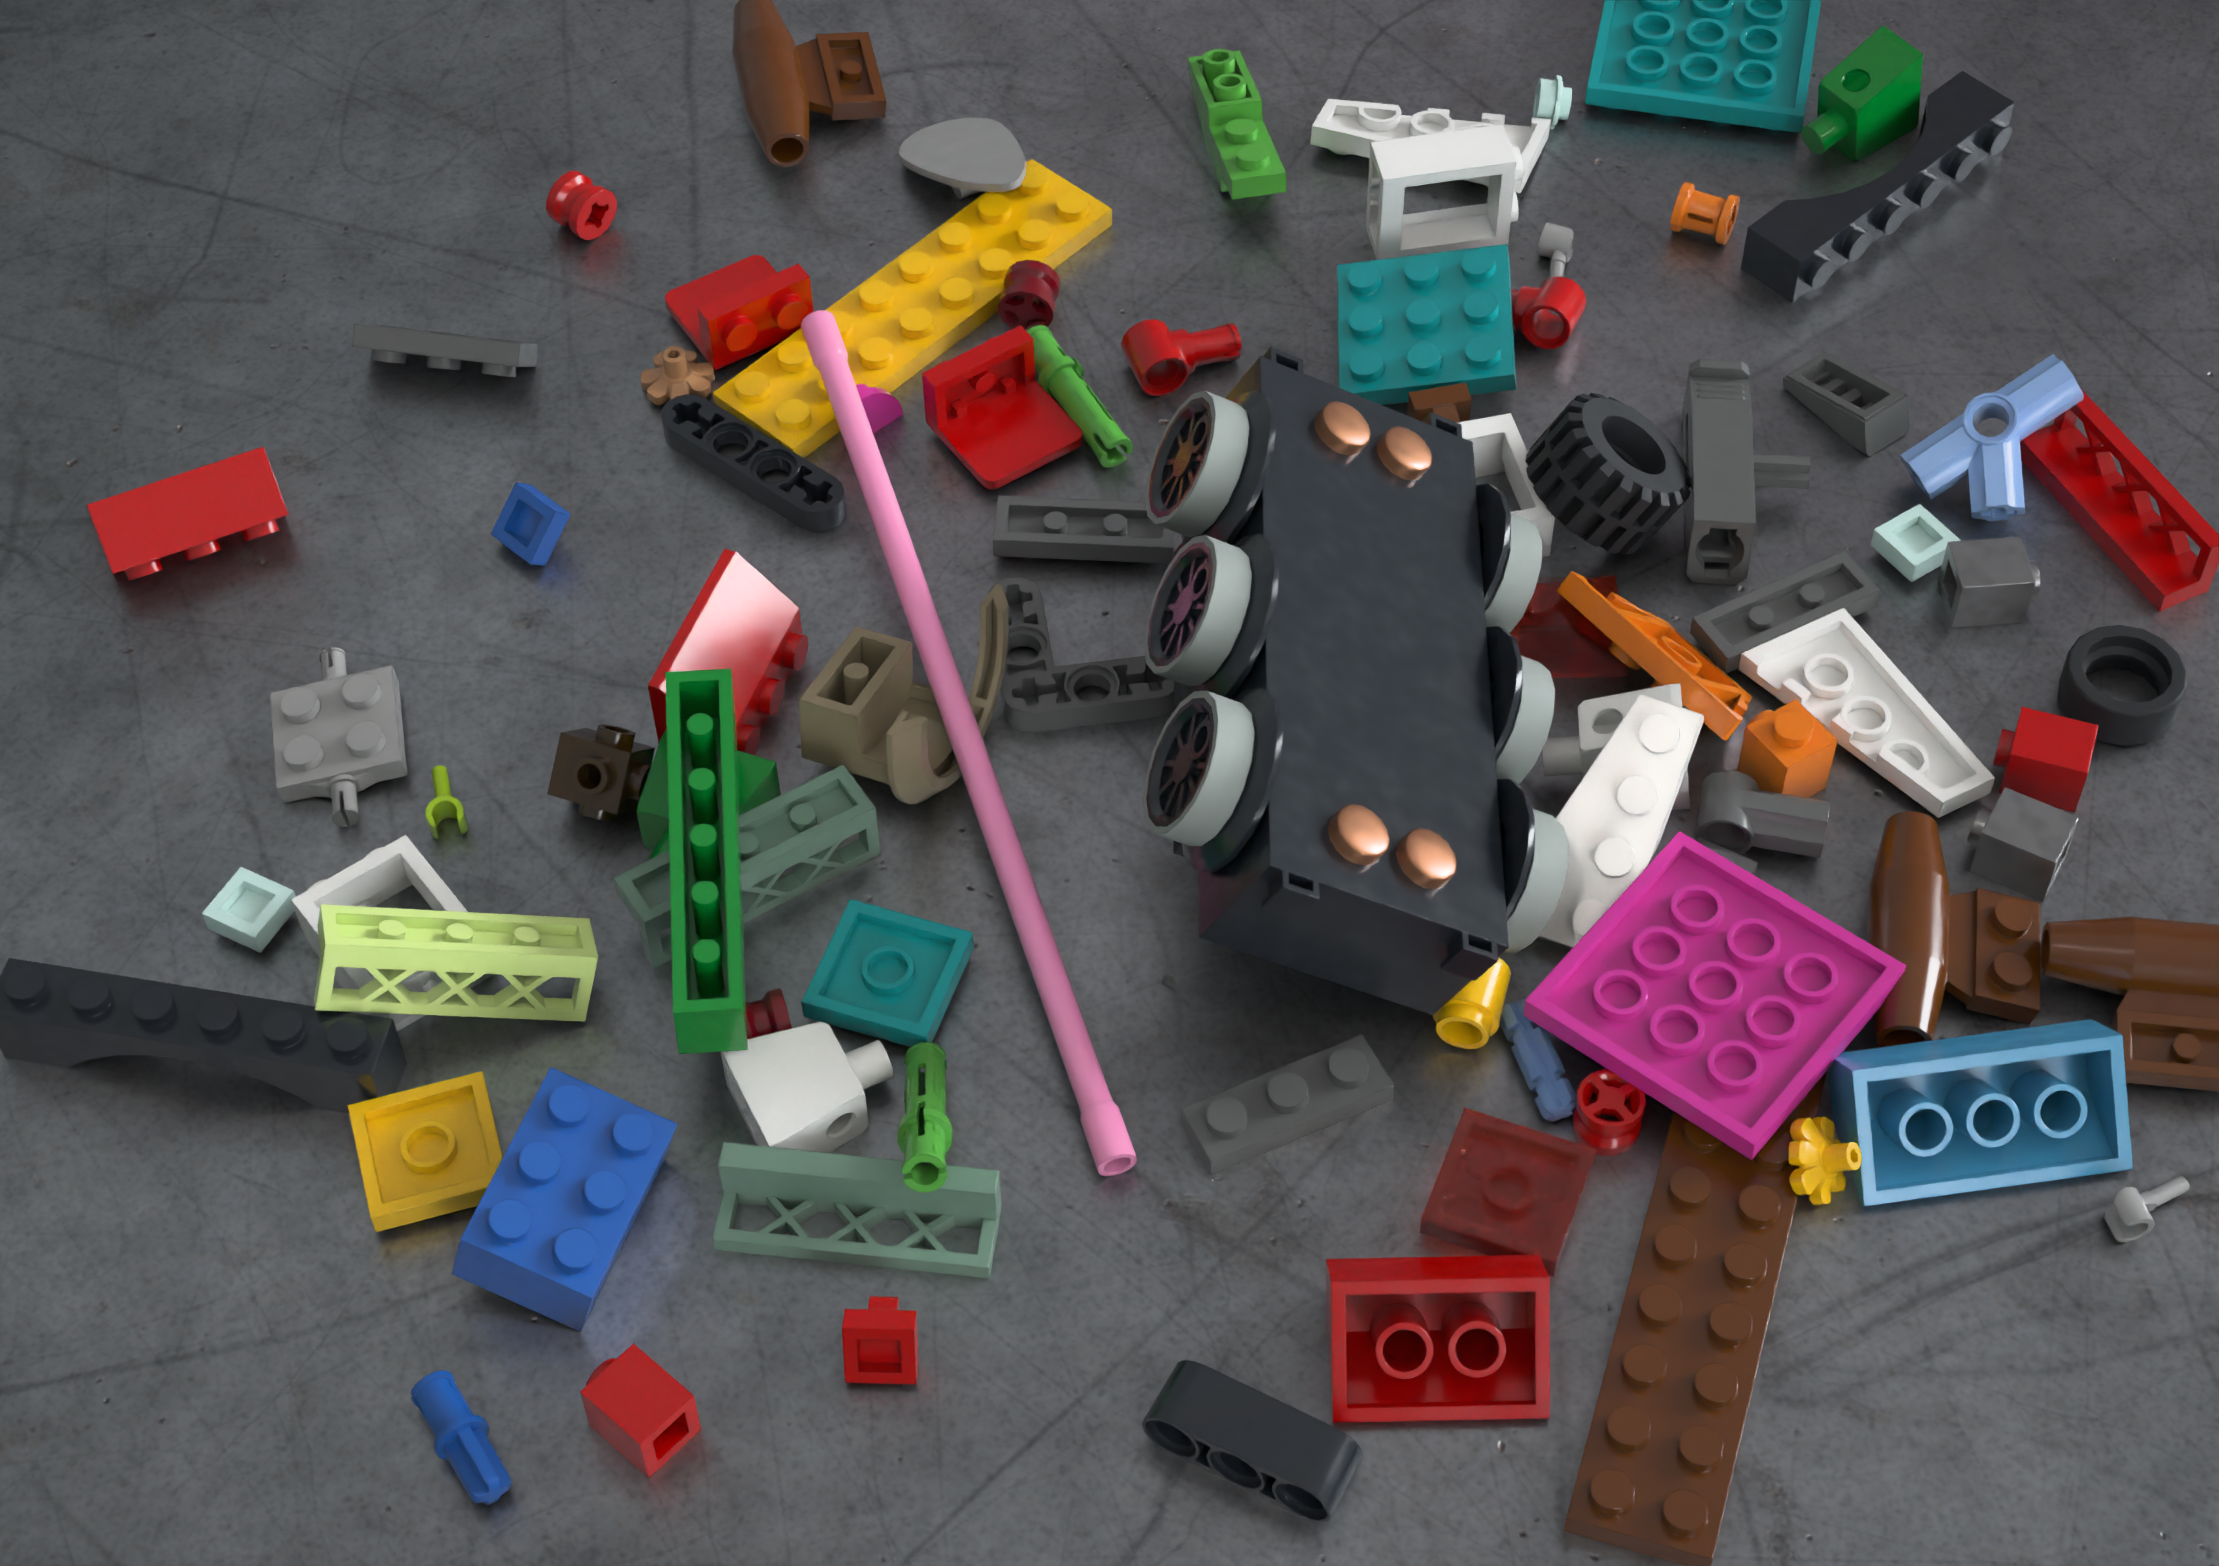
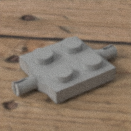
M331 647L332 658L328 649H324L319 655L322 671L321 681L270 693L276 789L283 803L310 797L331 798L333 823L338 826L348 827L347 817L351 825H355L360 819L357 793L377 782L407 776V763L399 680L392 665L347 675L345 651L337 647Z

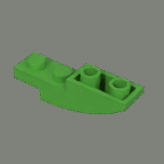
M1213 49L1201 56L1187 57L1188 71L1202 133L1221 192L1229 191L1232 200L1287 192L1286 171L1263 122L1262 99L1240 50Z

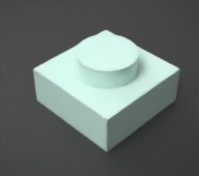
M1918 504L1875 528L1871 546L1910 582H1913L1942 565L1948 542L1961 540L1927 509Z
M240 867L202 912V916L207 929L261 953L295 911L291 899L295 898L296 895L294 890Z

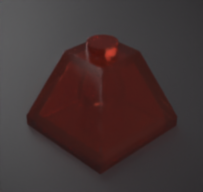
M1567 576L1538 577L1534 594L1523 617L1510 632L1517 639L1521 656L1541 663L1550 671L1552 678L1627 677L1628 666L1616 658L1608 649L1613 641L1557 592V589ZM1583 576L1605 598L1611 592L1618 595L1616 576Z

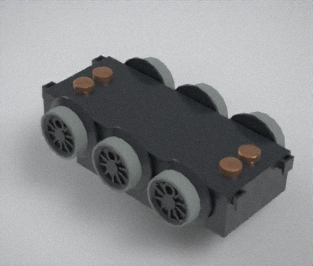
M1270 347L1263 357L1259 356L1226 398L1204 390L1193 393L1180 405L1166 426L1155 451L1148 474L1145 496L1147 516L1154 524L1181 534L1182 543L1174 551V559L1167 567L1157 588L1146 624L1144 641L1146 664L1154 674L1174 680V712L1165 723L1153 749L1145 777L1143 795L1145 823L1153 834L1173 840V853L1185 857L1193 869L1199 871V938L1434 1015L1472 980L1476 981L1498 961V957L1502 953L1515 954L1533 943L1547 926L1560 900L1567 875L1569 846L1564 827L1553 816L1532 809L1529 794L1519 785L1534 767L1547 741L1554 715L1555 688L1550 671L1541 663L1521 656L1517 639L1510 634L1523 617L1534 594L1541 570L1543 544L1536 525L1528 519L1510 513L1504 493L1489 483L1476 485L1473 442L1462 438L1461 424L1432 412L1423 421H1419L1306 375L1303 371L1302 359Z

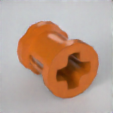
M1684 182L1674 204L1670 230L1680 232L1683 228L1714 236L1716 243L1725 245L1735 224L1740 197L1731 194L1727 198H1722L1697 191L1693 183Z

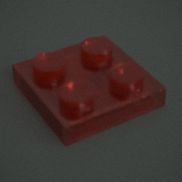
M1464 1107L1422 1215L1420 1233L1488 1256L1539 1255L1548 1275L1554 1277L1590 1178L1597 1149Z

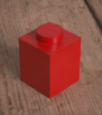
M2021 707L2015 730L2011 731L2002 728L1997 744L1993 766L2004 768L1999 794H2002L2006 787L2055 808L2075 812L2089 772L2099 725Z
M634 1343L618 1358H611L601 1363L590 1375L586 1387L580 1391L589 1426L648 1478L701 1430L694 1395Z

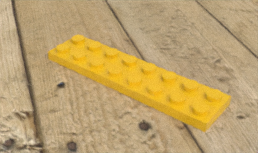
M1033 159L1027 161L1026 176L1019 187L1005 192H985L825 310L831 312L835 317L848 354L847 362L855 384H865L869 388L877 387L889 393L893 392L998 312L999 298L1004 291L1005 274L1011 265L1018 261L1034 260L1047 264L1054 270L1112 226V208ZM801 328L713 392L714 404L803 458H806L840 432L820 371L814 366Z

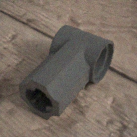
M1722 770L1713 772L1702 783L1695 839L1697 840L1698 837H1701L1740 855L1750 850L1751 846L1820 858L1824 846L1830 804L1828 801L1760 790L1755 779L1738 771Z

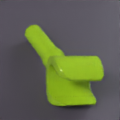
M442 765L435 766L432 769L435 798L429 802L425 812L430 833L433 838L439 839L437 830L439 822L446 818H455L458 820L461 834H464L468 831V822L462 803L451 795L447 768Z

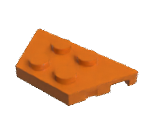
M1571 571L1557 589V592L1613 641L1608 647L1609 651L1627 666L1635 670H1639L1642 667L1655 679L1651 688L1680 683L1682 707L1685 705L1689 710L1703 714L1704 723L1721 739L1728 740L1743 720L1742 716L1747 711V705L1750 703L1752 696L1667 621L1638 608L1613 592L1605 598L1583 576Z

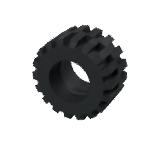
M1584 393L1577 395L1526 454L1525 462L1528 465L1526 468L1528 478L1533 483V489L1538 498L1543 501L1550 513L1572 533L1578 535L1595 547L1600 546L1604 550L1616 554L1619 551L1624 554H1633L1636 550L1640 551L1683 505L1691 493L1689 490L1691 478L1686 472L1688 468L1676 451L1675 446L1663 432L1632 407L1625 405L1617 399L1607 398L1597 393H1590L1589 396Z

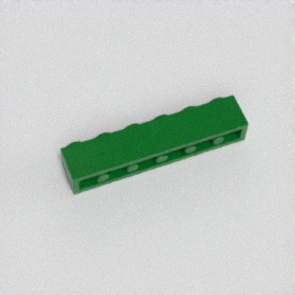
M729 668L665 672L672 994L679 1054L748 1050L737 734L732 671Z

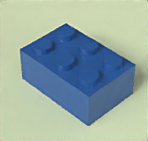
M550 1067L460 1239L452 1275L581 1332L661 1170L678 1124Z

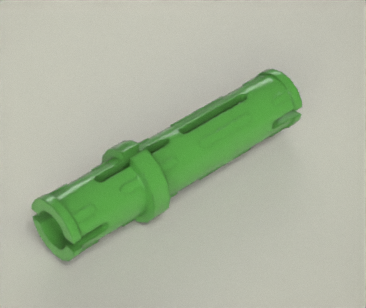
M1038 325L1027 330L1034 341L1035 371L1039 375L1038 384L1052 398L1057 400L1062 409L1080 427L1083 438L1091 447L1102 466L1112 468L1123 463L1127 458L1117 446L1120 445L1126 454H1131L1133 451L1132 441L1125 436L1083 378L1084 370L1079 361L1065 354L1048 327Z
M921 1042L913 1045L904 1056V1065L906 1064L905 1115L898 1124L897 1143L904 1153L902 1174H905V1176H903V1181L911 1190L923 1193L935 1191L944 1185L947 1179L945 1157L952 1145V1124L946 1116L947 1060L944 1061L946 1053L939 1045L931 1042Z

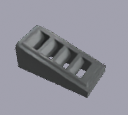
M1826 351L1783 377V387L1849 444L1868 456L1874 455L1905 435L1909 430L1908 395ZM1827 379H1832L1831 382L1824 385L1823 387L1819 386V384L1823 383Z

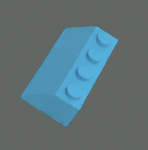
M2092 1019L1842 1052L1840 1056L1834 1059L1833 1064L1829 1068L1833 1122L1841 1143L1855 1142L1861 1151V1166L1857 1170H1851L1850 1174L1859 1202L1863 1206L2133 1170L2123 1036Z

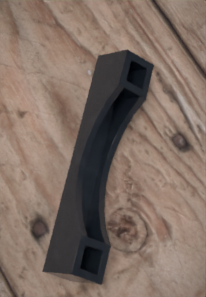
M1961 71L1928 95L1918 141L1902 161L1892 170L1870 183L1846 192L1813 199L1785 200L1748 227L1741 269L1792 303L1810 289L1820 288L1834 271L1848 261L1854 262L1859 259L1870 244L1884 234H1892L1906 217L1920 207H1928L1942 190L1954 181L1960 182L1964 180L1974 166L1989 155L1995 156L2000 153L2008 143L2012 133L2009 123L2015 102Z
M13 958L8 959L0 976V1049L5 1058L66 1068L86 1060L113 1055H153L181 1058L219 1066L257 1078L290 1092L320 1109L349 1113L348 1105L396 1093L407 1065L394 1021L391 1018L353 1012L317 1011L315 1006Z

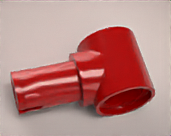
M1562 276L1544 280L1539 288L1522 286L1520 290H1511L1512 316L1515 330L1521 331L1534 346L1545 350L1556 349L1566 343L1586 306L1585 293L1580 285L1572 279ZM1548 310L1554 311V312H1555L1556 314H1558L1559 316L1552 314V313H1551L1550 311H1548Z
M1150 319L1141 321L1128 329L1122 338L1121 349L1142 390L1151 396H1164L1180 388L1187 380L1188 374H1192L1196 367L1217 362L1239 360L1241 356L1239 351L1242 349L1239 331L1233 323L1188 333L1183 328L1170 331L1163 321Z

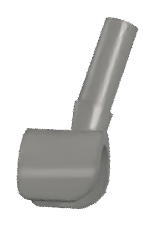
M1548 222L1541 233L1537 252L1538 255L1552 258L1549 278L1563 277L1566 263L1572 258L1573 248L1571 243L1574 232L1570 228Z
M2178 1176L2149 1191L2146 1190L2141 1193L2134 1187L2121 1189L2114 1197V1206L2108 1208L2104 1213V1218L2116 1240L2121 1243L2131 1242L2149 1233L2155 1225L2149 1211L2189 1190V1183L2183 1176Z

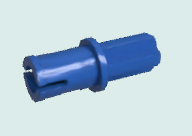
M440 1370L430 1373L419 1380L411 1389V1400L419 1408L436 1438L433 1444L434 1451L439 1458L449 1460L473 1502H484L486 1505L493 1504L499 1500L500 1495L510 1489L511 1478L487 1438L489 1433L488 1423L485 1418L472 1413L455 1384V1378L451 1372Z

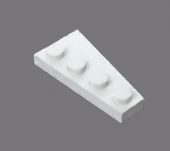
M1328 99L1312 125L1310 144L1328 148L1330 151L1340 155L1354 154L1370 158V142L1503 124L1510 145L1518 146L1521 151L1523 176L1521 180H1515L1514 185L1515 192L1521 193L1549 138L1551 119L1532 117L1531 127L1504 124L1505 115L1482 113L1481 122L1453 120L1449 117L1450 110L1428 108V111H1421L1410 116L1401 115L1402 111L1398 105ZM1490 176L1463 180L1483 184L1489 188Z
M1845 608L1741 653L1738 670L1784 704L1797 699L1838 740L1837 743L1936 817L1944 816L1991 793L1995 777Z
M1642 694L1638 696L1556 818L1564 827L1569 846L1567 875L1560 900L1547 926L1538 935V938L1572 949L1654 860L1703 725V714Z

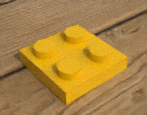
M483 1071L348 1105L370 1218L375 1232L478 1206L503 1158Z

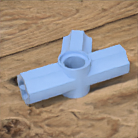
M2052 354L1998 391L1983 393L1974 397L1967 404L1962 415L1901 454V462L1914 483L1929 500H1932L1968 476L1972 518L1998 521L2008 520L2016 515L2025 514L2020 441L2084 399L2083 392L2064 362ZM1988 418L2003 420L2008 425L2006 430L1995 437L1980 435L1976 431V427Z

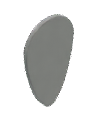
M970 117L940 122L915 132L905 139L899 148L900 160L905 167L922 176L952 186L958 199L966 198L981 191L1005 192L1013 190L1022 184L1026 176L1027 164L1018 141L1004 125L989 118Z

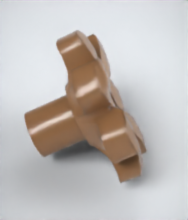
M679 346L668 347L663 352L653 357L655 369H647L641 373L642 389L647 391L648 400L656 405H663L669 399L685 394L706 398L711 393V383L715 380L714 369L709 362L698 363L695 351H685Z

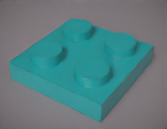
M850 899L801 1001L803 1017L909 1047L921 1042L932 1043L973 952V932Z

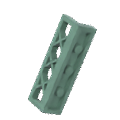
M844 765L739 815L743 923L881 854L876 807ZM857 833L859 834L858 840L835 851L843 840ZM668 850L614 877L617 894L638 923L644 955L653 968L672 959L671 933L663 938H660L659 933L671 927L670 859ZM800 862L794 872L778 879L785 869Z
M723 1142L718 1164L723 1194L712 1238L714 1250L990 1279L1002 1208L999 1170L946 1165L947 1179L944 1185L935 1191L923 1193L911 1190L904 1183L903 1176L905 1174H902L904 1160ZM739 1204L768 1206L777 1217L775 1221L758 1232L733 1229ZM817 1212L835 1213L846 1226L827 1239L809 1237L799 1224ZM886 1219L903 1220L914 1234L898 1245L892 1246L878 1244L868 1231ZM954 1226L981 1229L977 1254L949 1252L936 1238Z

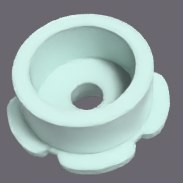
M1556 75L1554 80L1540 78L1534 98L1533 117L1551 119L1550 129L1555 128L1558 120L1567 121L1571 108L1572 88L1563 87L1560 75Z

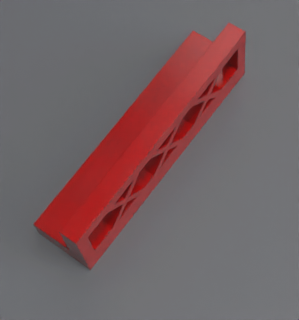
M2083 390L2084 399L2056 417L2053 424L2033 432L2020 441L2021 461L2159 612L2209 591L2219 564V534ZM2077 417L2083 422L2087 438L2075 426ZM2113 456L2119 461L2123 476L2117 471ZM2149 494L2156 500L2160 516L2154 511ZM2187 534L2201 548L2198 557L2190 548Z

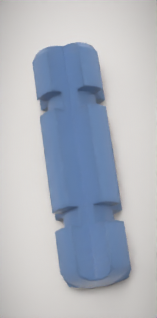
M1526 999L1504 1005L1500 1025L1507 1040L1515 1043L1511 1049L1530 1091L1538 1094L1534 1100L1542 1117L1549 1122H1554L1561 1118H1569L1576 1109V1093L1570 1080L1562 1077L1566 1071L1547 1030L1523 1016Z

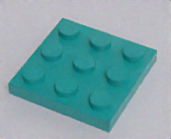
M1507 244L1337 265L1339 388L1380 405L1408 402L1409 392L1459 383H1466L1470 395L1516 390L1510 259Z

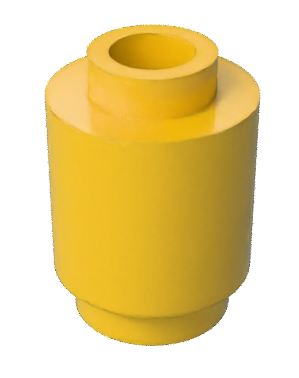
M1498 957V961L1476 981L1472 980L1433 1015V1019L1436 1022V1032L1443 1041L1458 1048L1476 1049L1484 1046L1488 1042L1489 1037L1497 1032L1511 976L1510 968L1503 959Z

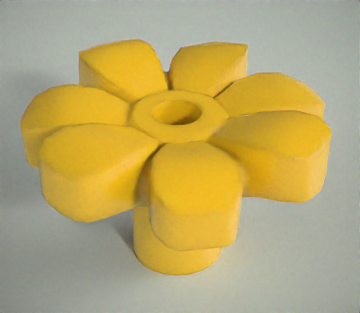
M1810 1117L1798 1118L1793 1121L1790 1127V1134L1794 1141L1789 1143L1788 1160L1791 1165L1799 1166V1168L1791 1173L1789 1182L1796 1195L1809 1194V1200L1813 1205L1828 1204L1831 1202V1192H1841L1846 1187V1177L1843 1171L1857 1170L1861 1166L1862 1156L1860 1148L1855 1142L1841 1143L1840 1140L1834 1139V1123L1827 1117H1814L1813 1119Z

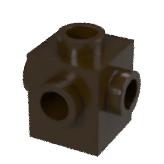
M600 724L597 727V731L582 728L561 732L547 794L580 804L579 813L599 820L615 821L618 814L637 810L652 765L655 747L634 742L635 732L613 725Z

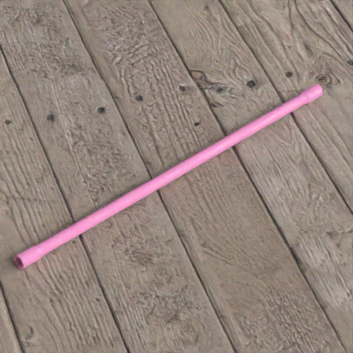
M824 310L812 312L802 320L801 329L814 366L820 371L1081 1112L1080 1122L1098 1173L1103 1176H1114L1124 1173L1137 1162L1133 1145L1120 1109L1113 1102L850 371L847 362L848 354L839 328L831 312Z

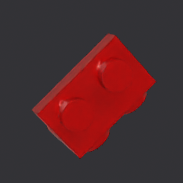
M761 255L749 256L672 289L665 295L667 310L706 360L713 366L714 370L787 339L801 328L802 320L814 312L810 276L798 263L776 272L766 258Z
M1021 325L997 337L990 338L983 344L948 361H943L922 373L926 423L987 489L1000 488L1079 448L1083 443L1080 427L1035 380L1034 341Z

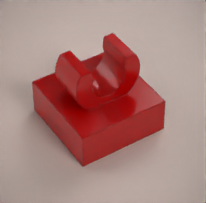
M870 1296L868 1309H845L842 1323L845 1383L917 1384L919 1358L916 1310H898L899 1297Z

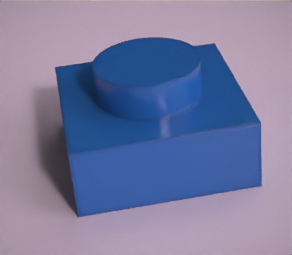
M516 482L491 535L529 564L545 566L571 514L531 484Z

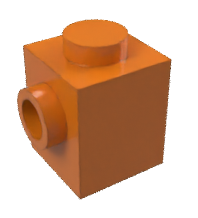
M1795 699L1775 711L1765 710L1759 713L1748 723L1744 730V739L1737 771L1755 779L1760 790L1809 798L1826 788L1838 740Z

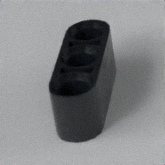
M1182 1360L1177 1363L1142 1422L1143 1430L1150 1440L1170 1454L1313 1522L1323 1523L1329 1521L1364 1458L1363 1451L1357 1442L1336 1427L1206 1365L1190 1360Z

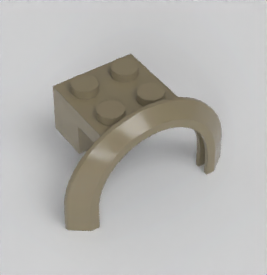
M995 584L980 605L979 655L972 689L968 698L982 738L986 733L996 706L1008 648L1009 605L1002 585ZM855 626L799 699L802 758L834 768L844 765L850 773L889 784L894 796L901 802L907 804L921 803L951 786L962 775L931 686L913 681L912 642Z

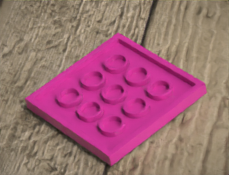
M1679 831L1526 998L1523 1016L1752 1160L1830 1068L1834 1059L1840 1056L1882 1006L1888 994L1904 973L1906 965Z

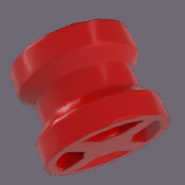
M569 171L563 174L553 184L546 200V211L549 217L561 225H569L571 231L584 240H593L601 236L609 228L617 210V200L614 194L600 185L594 186L591 179L579 171Z
M1601 1069L1590 1073L1581 1081L1578 1088L1576 1109L1572 1119L1573 1134L1579 1144L1588 1151L1601 1156H1616L1627 1152L1636 1144L1641 1131V1118L1646 1106L1645 1092L1609 1069ZM1599 1115L1612 1118L1616 1116L1619 1120H1606L1600 1118Z

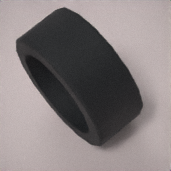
M2124 625L2097 627L2080 636L2068 651L2059 679L2058 700L2067 718L2099 725L2096 739L2101 742L2123 746L2148 743L2165 734L2176 719L2186 691L2187 670L2180 654L2163 638L2149 631ZM2110 667L2128 670L2143 677L2155 688L2158 697L2151 701L2138 703L2115 700L2099 692L2088 681L2086 674L2095 669Z

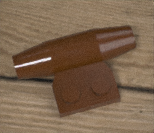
M739 0L737 2L733 15L732 57L746 118L767 159L772 164L779 167H791L799 164L806 158L809 152V110L830 115L832 120L885 118L886 97L868 32L816 34L815 39L796 46L772 0Z
M1915 811L1900 812L1891 816L1884 826L1869 884L1867 942L1905 964L1906 968L1882 1006L1873 1015L1878 1046L1887 1047L1932 1041L1945 990L1964 1002L1968 1010L2030 1025L2040 1011V903L1978 887L1972 892L1950 895L1936 821L1929 815Z
M2131 916L2046 922L2040 944V972L2043 976L2124 996L2111 1020V1029L2123 1036L2126 1083L2219 1092V925Z

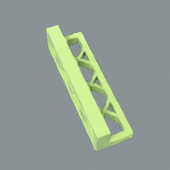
M324 904L320 906L317 928L321 955L314 994L315 1010L581 1022L586 1020L598 961L590 918ZM336 967L366 968L375 977V979L360 989L333 988ZM416 971H434L443 980V982L428 992H412L401 983L402 980ZM484 974H500L511 983L495 995L476 994L468 986ZM552 977L576 978L572 999L543 997L535 988Z

